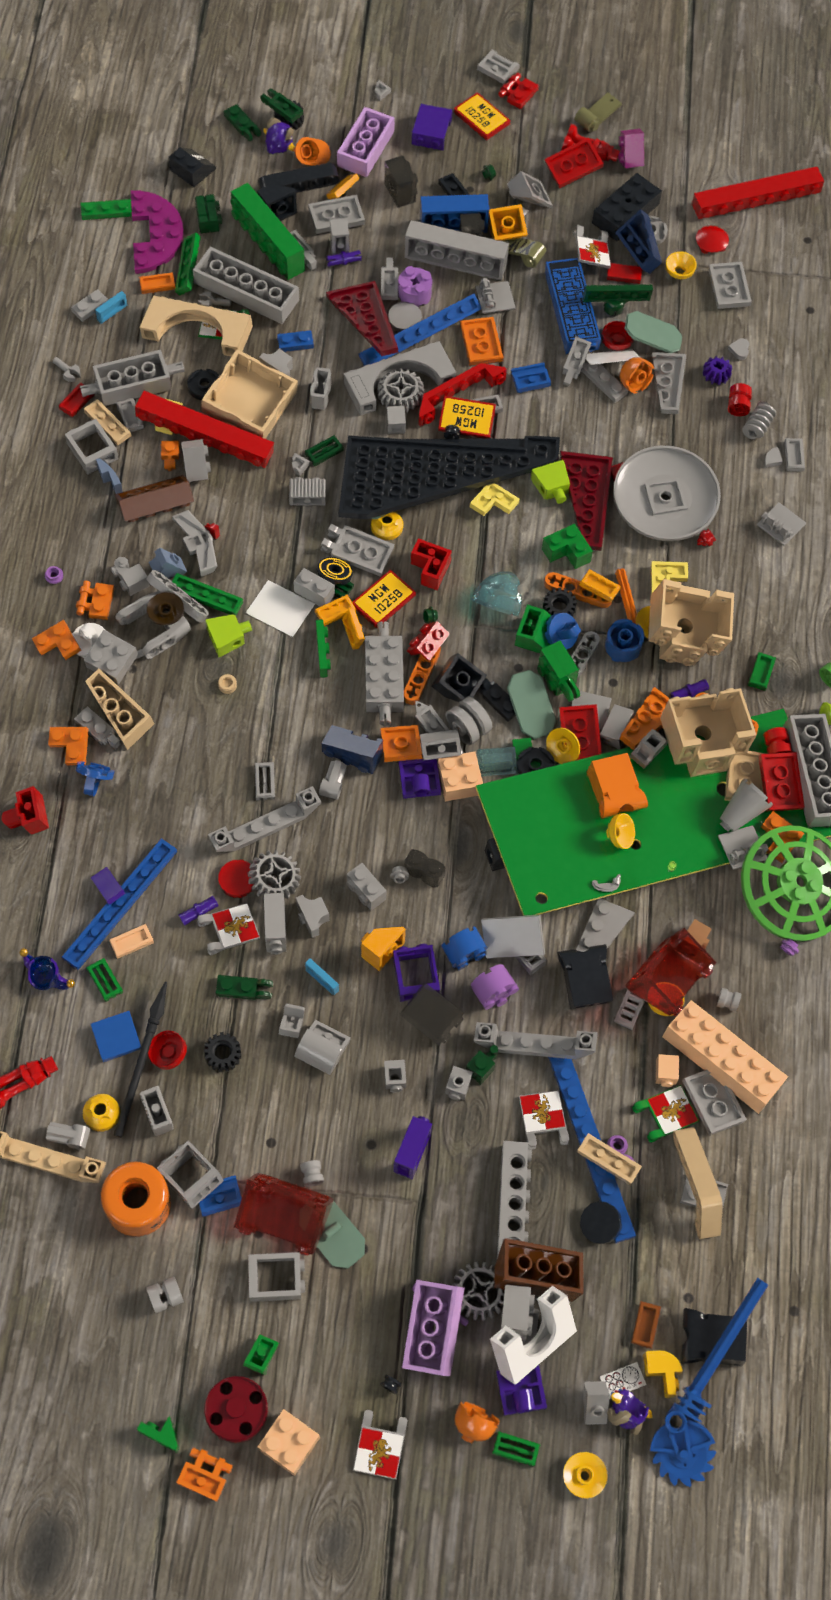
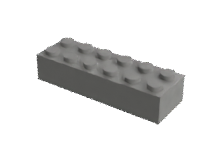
M410 221L405 235V258L502 281L507 266L509 243L422 222Z
M212 247L207 250L193 269L194 284L281 324L284 323L299 301V287Z
M826 714L791 715L783 727L788 731L790 739L788 743H791L792 751L797 752L805 806L803 810L807 826H831V734Z

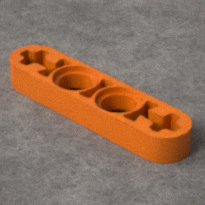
M555 572L548 573L545 576L544 585L550 591L554 588L556 591H558V588L564 591L565 585L572 584L575 587L574 590H571L572 596L575 595L577 600L600 608H608L612 604V602L607 600L602 601V598L598 595L595 599L594 593L591 596H584L582 591L587 589L579 586V580Z
M441 646L430 660H426L420 654L404 689L405 703L414 705L415 701L419 702L440 656ZM426 661L429 662L431 666L425 669L422 668L420 664ZM415 677H422L424 681L417 684L413 679ZM413 688L416 689L415 696L409 698V695H411Z

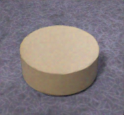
M229 674L221 676L218 680L219 690L225 694L233 693L237 688L236 678Z

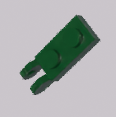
M272 88L267 90L269 96H266V94L260 96L261 101L266 106L272 108L290 123H293L303 115V110Z
M237 104L223 111L225 118L249 142L253 140L250 131L257 137L261 136L259 127Z
M218 975L215 994L220 997L252 1000L271 999L272 993L257 991V987L270 988L273 987L274 982L268 979L258 980V978Z

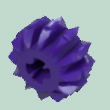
M715 356L714 359L709 357L708 361L704 363L703 376L706 377V381H711V384L717 383L718 386L721 383L726 384L727 380L731 378L732 365L729 364V360H724L723 357L720 359Z

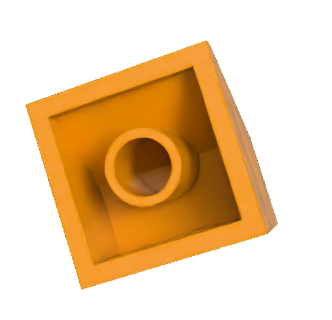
M521 204L489 209L488 224L493 240L502 241L528 236Z
M404 927L374 929L371 933H366L361 940V957L380 972L393 957V950L404 945L406 929Z

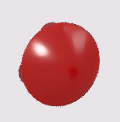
M705 226L697 232L696 242L702 253L724 252L728 246L729 237L720 227Z

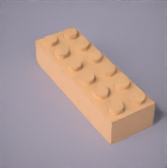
M692 1000L670 1023L662 1036L704 1071L708 1070L711 1072L710 1075L723 1086L726 1085L730 1088L734 1095L758 1114L788 1078L787 1075Z

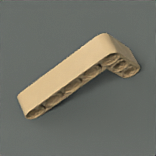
M694 1127L673 1131L674 1144L696 1200L695 1227L699 1239L721 1236L722 1198Z

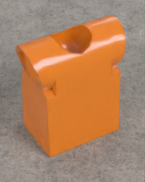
M628 753L591 762L587 775L599 803V812L602 819L615 816L621 811H635L648 807L647 797L639 788Z

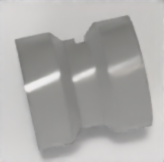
M721 988L716 1006L720 1008L727 1007L730 1011L736 1012L741 999V993H732L728 989Z
M319 1160L307 1161L300 1165L301 1172L304 1173L303 1183L305 1187L324 1183L323 1175L320 1173L321 1163Z

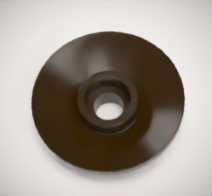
M169 592L159 593L148 602L147 614L158 625H172L182 618L184 604L176 594Z

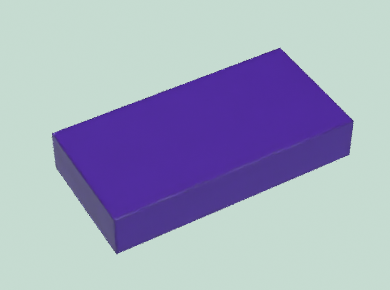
M107 867L91 877L109 905L126 894Z

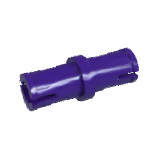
M360 250L347 253L342 251L341 254L326 256V260L329 261L327 265L331 267L361 261L362 256H357L361 252Z
M702 679L691 685L687 684L684 688L671 692L670 695L671 698L688 696L692 698L698 693L709 690V685L706 679Z
M212 895L199 904H193V907L178 916L185 926L194 919H197L199 915L206 914L219 905Z

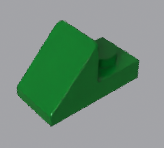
M259 1334L243 1366L266 1375L279 1342Z
M170 1416L167 1418L161 1431H158L159 1426L150 1421L147 1424L140 1422L137 1428L140 1434L176 1453L178 1452L179 1446Z

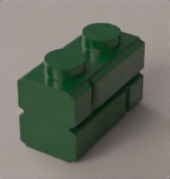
M213 194L196 196L195 205L200 233H209V231L219 232V224H222L221 214L217 213V211H220L219 201H215V195Z

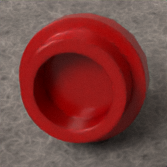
M709 529L701 531L697 545H713L716 539Z

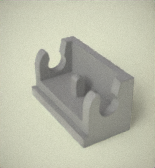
M614 704L600 733V737L604 739V744L615 747L618 750L622 748L624 742L620 740V735L631 719L634 718V710Z

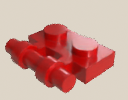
M516 73L509 78L507 84L501 87L498 95L501 98L505 95L508 96L507 102L521 109L537 92L539 85L527 78L520 81L521 74Z

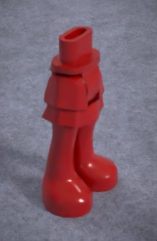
M570 125L562 145V150L586 139V137L578 134L576 125ZM589 138L602 161L609 162V160L617 162L620 150L614 149L613 145L611 147L608 143L598 138Z
M52 1056L46 1059L40 1058V1062L39 1060L26 1062V1064L20 1065L15 1070L0 1076V1089L15 1080L23 1079L21 1082L0 1091V1109L5 1106L9 1099L28 1088L32 1089L35 1085L38 1086L46 1078L51 1077V1073L58 1070Z

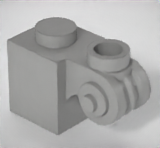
M119 557L115 560L114 566L110 569L115 578H120L121 581L119 583L123 591L127 590L131 596L149 587L148 576L140 564L129 568L128 559L125 557Z

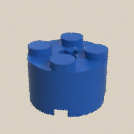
M620 619L612 624L607 632L605 649L614 662H629L639 657L644 641L642 627L629 619Z
M475 926L472 927L473 931H470L469 928L464 929L449 938L450 943L446 945L444 942L441 945L452 967H457L458 970L469 965L467 962L473 959L478 961L486 956L487 946Z

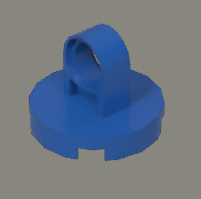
M556 613L546 622L548 626L545 636L550 645L561 641L564 647L569 649L576 643L581 629L571 615Z
M85 761L77 762L76 771L87 776L84 794L94 797L97 793L100 779L112 780L115 770L110 771V767L93 762L90 765H84Z

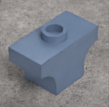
M162 548L155 551V558L149 562L152 570L159 571L168 579L175 576L176 573L184 575L187 572L181 557Z

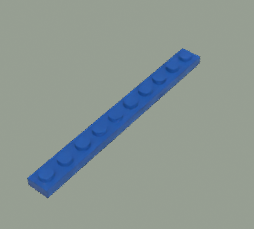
M548 1057L579 1144H582L588 1133L601 1141L572 1059ZM585 1158L600 1201L608 1202L615 1206L621 1214L622 1229L614 1240L615 1244L635 1238L636 1234L615 1176Z

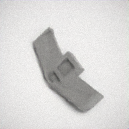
M189 510L172 516V520L187 534L186 537H183V542L190 556L197 553L201 576L213 573L217 568V562L213 547V537L210 531Z

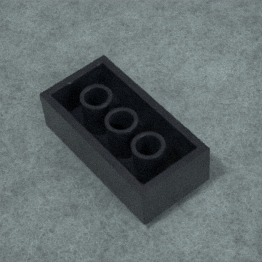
M636 173L594 209L592 224L600 230L608 232V236L618 241L620 238L615 232L640 209L646 214L654 210L660 204L662 190Z

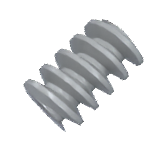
M759 401L742 428L743 434L749 439L762 438L776 416L775 409L767 402Z

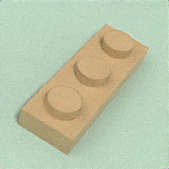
M98 399L84 408L85 414L91 420L97 419L108 437L117 446L131 437V432Z
M589 1133L577 1150V1153L630 1186L642 1167Z

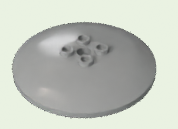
M661 445L648 447L630 456L618 470L613 488L615 505L623 520L638 533L660 541H680L699 534L715 518L721 498L719 482L711 467L696 454L675 446ZM666 494L670 497V499L664 500L662 499L661 495Z

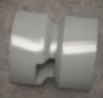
M175 1276L163 1280L162 1285L156 1283L146 1287L155 1314L166 1310L168 1305L176 1306L184 1302ZM165 1292L167 1297L161 1299L160 1294Z

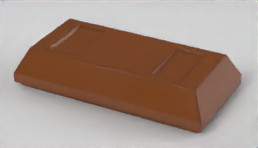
M640 1301L631 1341L632 1344L652 1349L661 1306Z

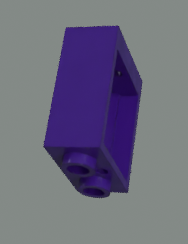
M419 944L413 948L403 946L393 950V962L400 1002L440 996L433 945ZM428 957L432 983L404 987L399 961Z
M418 1116V1118L412 1117L394 1160V1173L413 1180L431 1136L432 1123H429L430 1121L422 1116Z

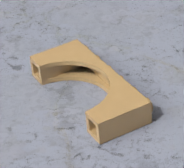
M153 295L140 325V331L143 339L159 342L162 335L177 324L188 321L205 322L220 331L223 336L221 342L223 355L232 357L237 349L243 352L253 325L251 315L245 313H237Z

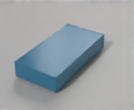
M123 291L95 309L97 321L102 324L127 306L126 294Z
M311 958L305 963L306 971L332 995L339 991V984Z

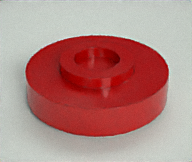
M609 322L602 330V342L611 350L622 351L628 349L633 344L634 339L625 330V322Z
M162 1031L152 1039L148 1057L160 1069H173L185 1058L187 1052L186 1042L175 1031Z

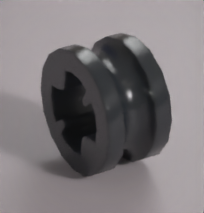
M447 425L444 438L459 439L460 428L456 425Z
M385 1375V1381L381 1382L380 1385L396 1395L397 1388L401 1387L402 1384L393 1377Z

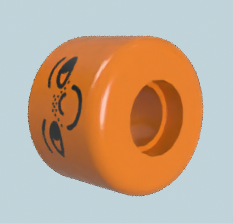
M128 1162L115 1168L105 1179L101 1190V1203L109 1222L116 1230L129 1236H145L156 1231L166 1221L171 1209V1196L163 1175L155 1167L143 1162ZM141 1187L146 1189L148 1198L143 1206L133 1209L124 1204L128 1193L133 1188Z

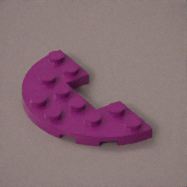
M131 190L132 220H149L150 242L133 243L135 274H142L156 270L157 266L168 263L175 256V252L181 247L183 242V223L177 209L163 197L151 192Z

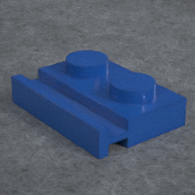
M544 362L511 369L517 393L551 386V380Z
M236 1175L224 1178V1181L199 1203L203 1217L243 1205Z

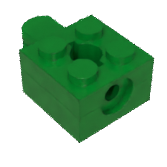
M558 641L541 649L537 670L541 677L544 676L548 689L553 691L556 696L563 693L568 702L573 701L574 698H579L580 691L576 686L579 669L562 642Z

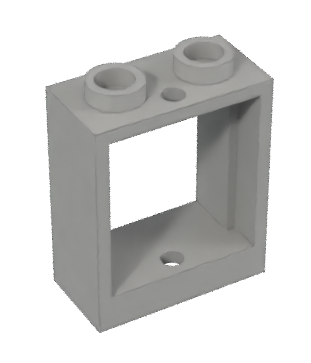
M97 419L88 421L84 425L72 429L65 434L67 445L87 475L98 470L96 459L100 458L107 464L119 459L116 447ZM97 432L107 447L85 457L76 442Z
M284 893L264 894L267 953L281 954L282 952H287Z
M189 1141L180 1145L169 1158L164 1159L156 1168L170 1187L191 1209L224 1181L219 1171ZM193 1156L207 1173L187 1191H184L170 1176Z
M300 1252L248 1255L250 1302L301 1299V1293H305V1280H301V1272L305 1271L304 1258L300 1259ZM294 1261L295 1290L258 1292V1262Z

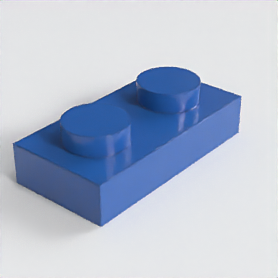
M311 330L277 334L279 349L284 352L314 348Z

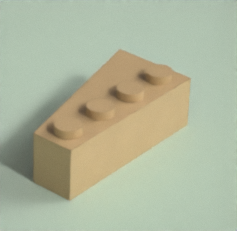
M99 668L85 681L127 750L154 725L151 716Z

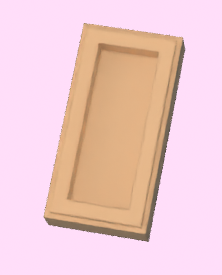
M146 924L109 939L117 959L154 943Z

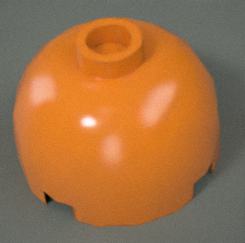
M640 357L629 359L623 364L620 371L622 385L634 394L638 390H645L653 379L652 369H654V366L648 360Z
M461 1401L456 1410L455 1425L462 1434L461 1438L469 1443H473L474 1440L482 1442L493 1436L500 1423L499 1419L493 1414L489 1417L485 1413L486 1410L469 1402H464L463 1404Z

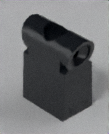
M606 944L590 946L585 952L574 949L557 952L558 960L564 971L570 1009L608 1004L613 1001L606 965Z
M684 1308L683 1328L687 1339L682 1345L681 1364L705 1362L733 1316L704 1314L694 1309ZM747 1320L720 1364L743 1366L746 1362Z

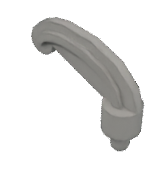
M618 874L616 878H613L612 883L598 884L596 880H593L592 886L602 892L615 891L621 882L620 875Z

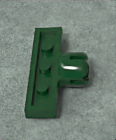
M645 284L585 286L582 298L583 302H604V311L610 316H613L614 311H616L615 315L618 316L622 313L625 303L629 301H650L653 286Z

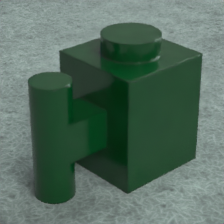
M496 1045L491 1046L486 1055L479 1050L466 1066V1070L473 1072L472 1078L480 1085L494 1071L495 1062L493 1060L497 1058L498 1053Z

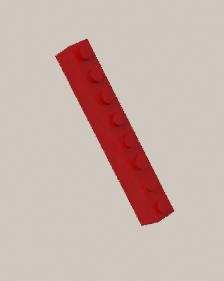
M818 166L697 192L694 193L692 206L698 219L709 218L711 216L820 193L824 179Z
M145 390L135 405V416L140 420L151 422L157 427L170 429L171 432L186 436L190 440L203 439V444L207 445V447L216 448L222 453L231 454L240 460L251 462L255 466L266 468L273 454L274 442Z

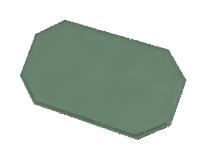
M639 311L627 314L625 330L632 339L667 353L680 351L682 335L674 325Z
M531 670L512 675L507 691L521 732L533 740L548 735L554 729L556 718L542 677Z
M316 1196L300 1209L299 1226L332 1266L350 1268L365 1255V1238L333 1199Z

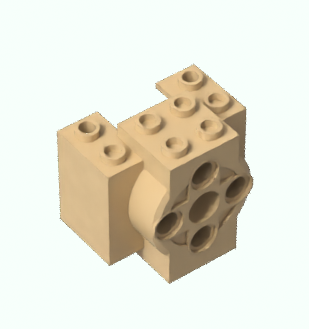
M663 579L651 594L648 635L649 642H654L660 646L659 659L669 663L678 662L683 663L685 666H694L705 653L712 656L719 655L732 641L734 593L716 590L710 597V591L683 586L681 582Z
M729 688L720 691L718 697L716 694H702L699 697L692 698L690 696L682 698L673 697L668 700L660 717L674 764L686 763L691 777L727 771L734 756L747 753L757 736L741 688ZM696 735H700V736L704 737L705 740H701L700 738H697Z

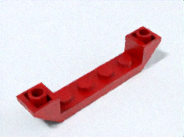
M480 363L423 394L418 425L421 427L435 419L434 406L443 401L444 396L452 397L459 391L466 390L470 385L479 383L483 378L491 387L500 385L506 380L507 369L502 366Z

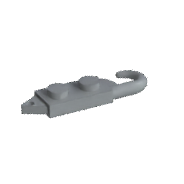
M415 701V718L426 733L449 730L431 705L428 706Z

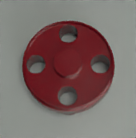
M242 1376L225 1378L219 1381L207 1395L204 1406L205 1419L210 1430L223 1441L241 1443L252 1440L262 1430L268 1417L266 1395L262 1388L249 1378ZM226 1384L233 1387L232 1392L228 1395L221 1393L222 1386ZM255 1393L262 1396V1400L258 1404L250 1402L251 1396ZM214 1415H221L223 1417L220 1425L214 1426L211 1424V1418ZM244 1424L252 1426V1431L248 1435L240 1433V1428Z

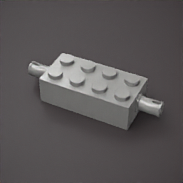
M161 350L93 366L95 383L80 386L83 397L96 393L100 394L103 405L107 406L130 398H140L144 390L152 394L172 390L170 375L185 372L182 361L169 365L165 364Z
M381 621L377 624L378 636H365L366 712H379V724L384 726V719H386V726L391 724V712H403L404 710L402 636H389V623L384 621L383 628Z

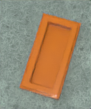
M173 272L139 277L142 294L175 290Z

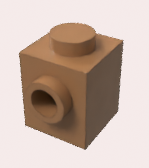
M694 919L680 945L686 951L698 954L700 949L705 950L710 941L707 938L712 929Z

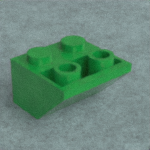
M527 604L516 634L514 646L540 653L541 649L549 646L550 644L547 642L545 632H547L548 626L546 622L551 615L544 609Z

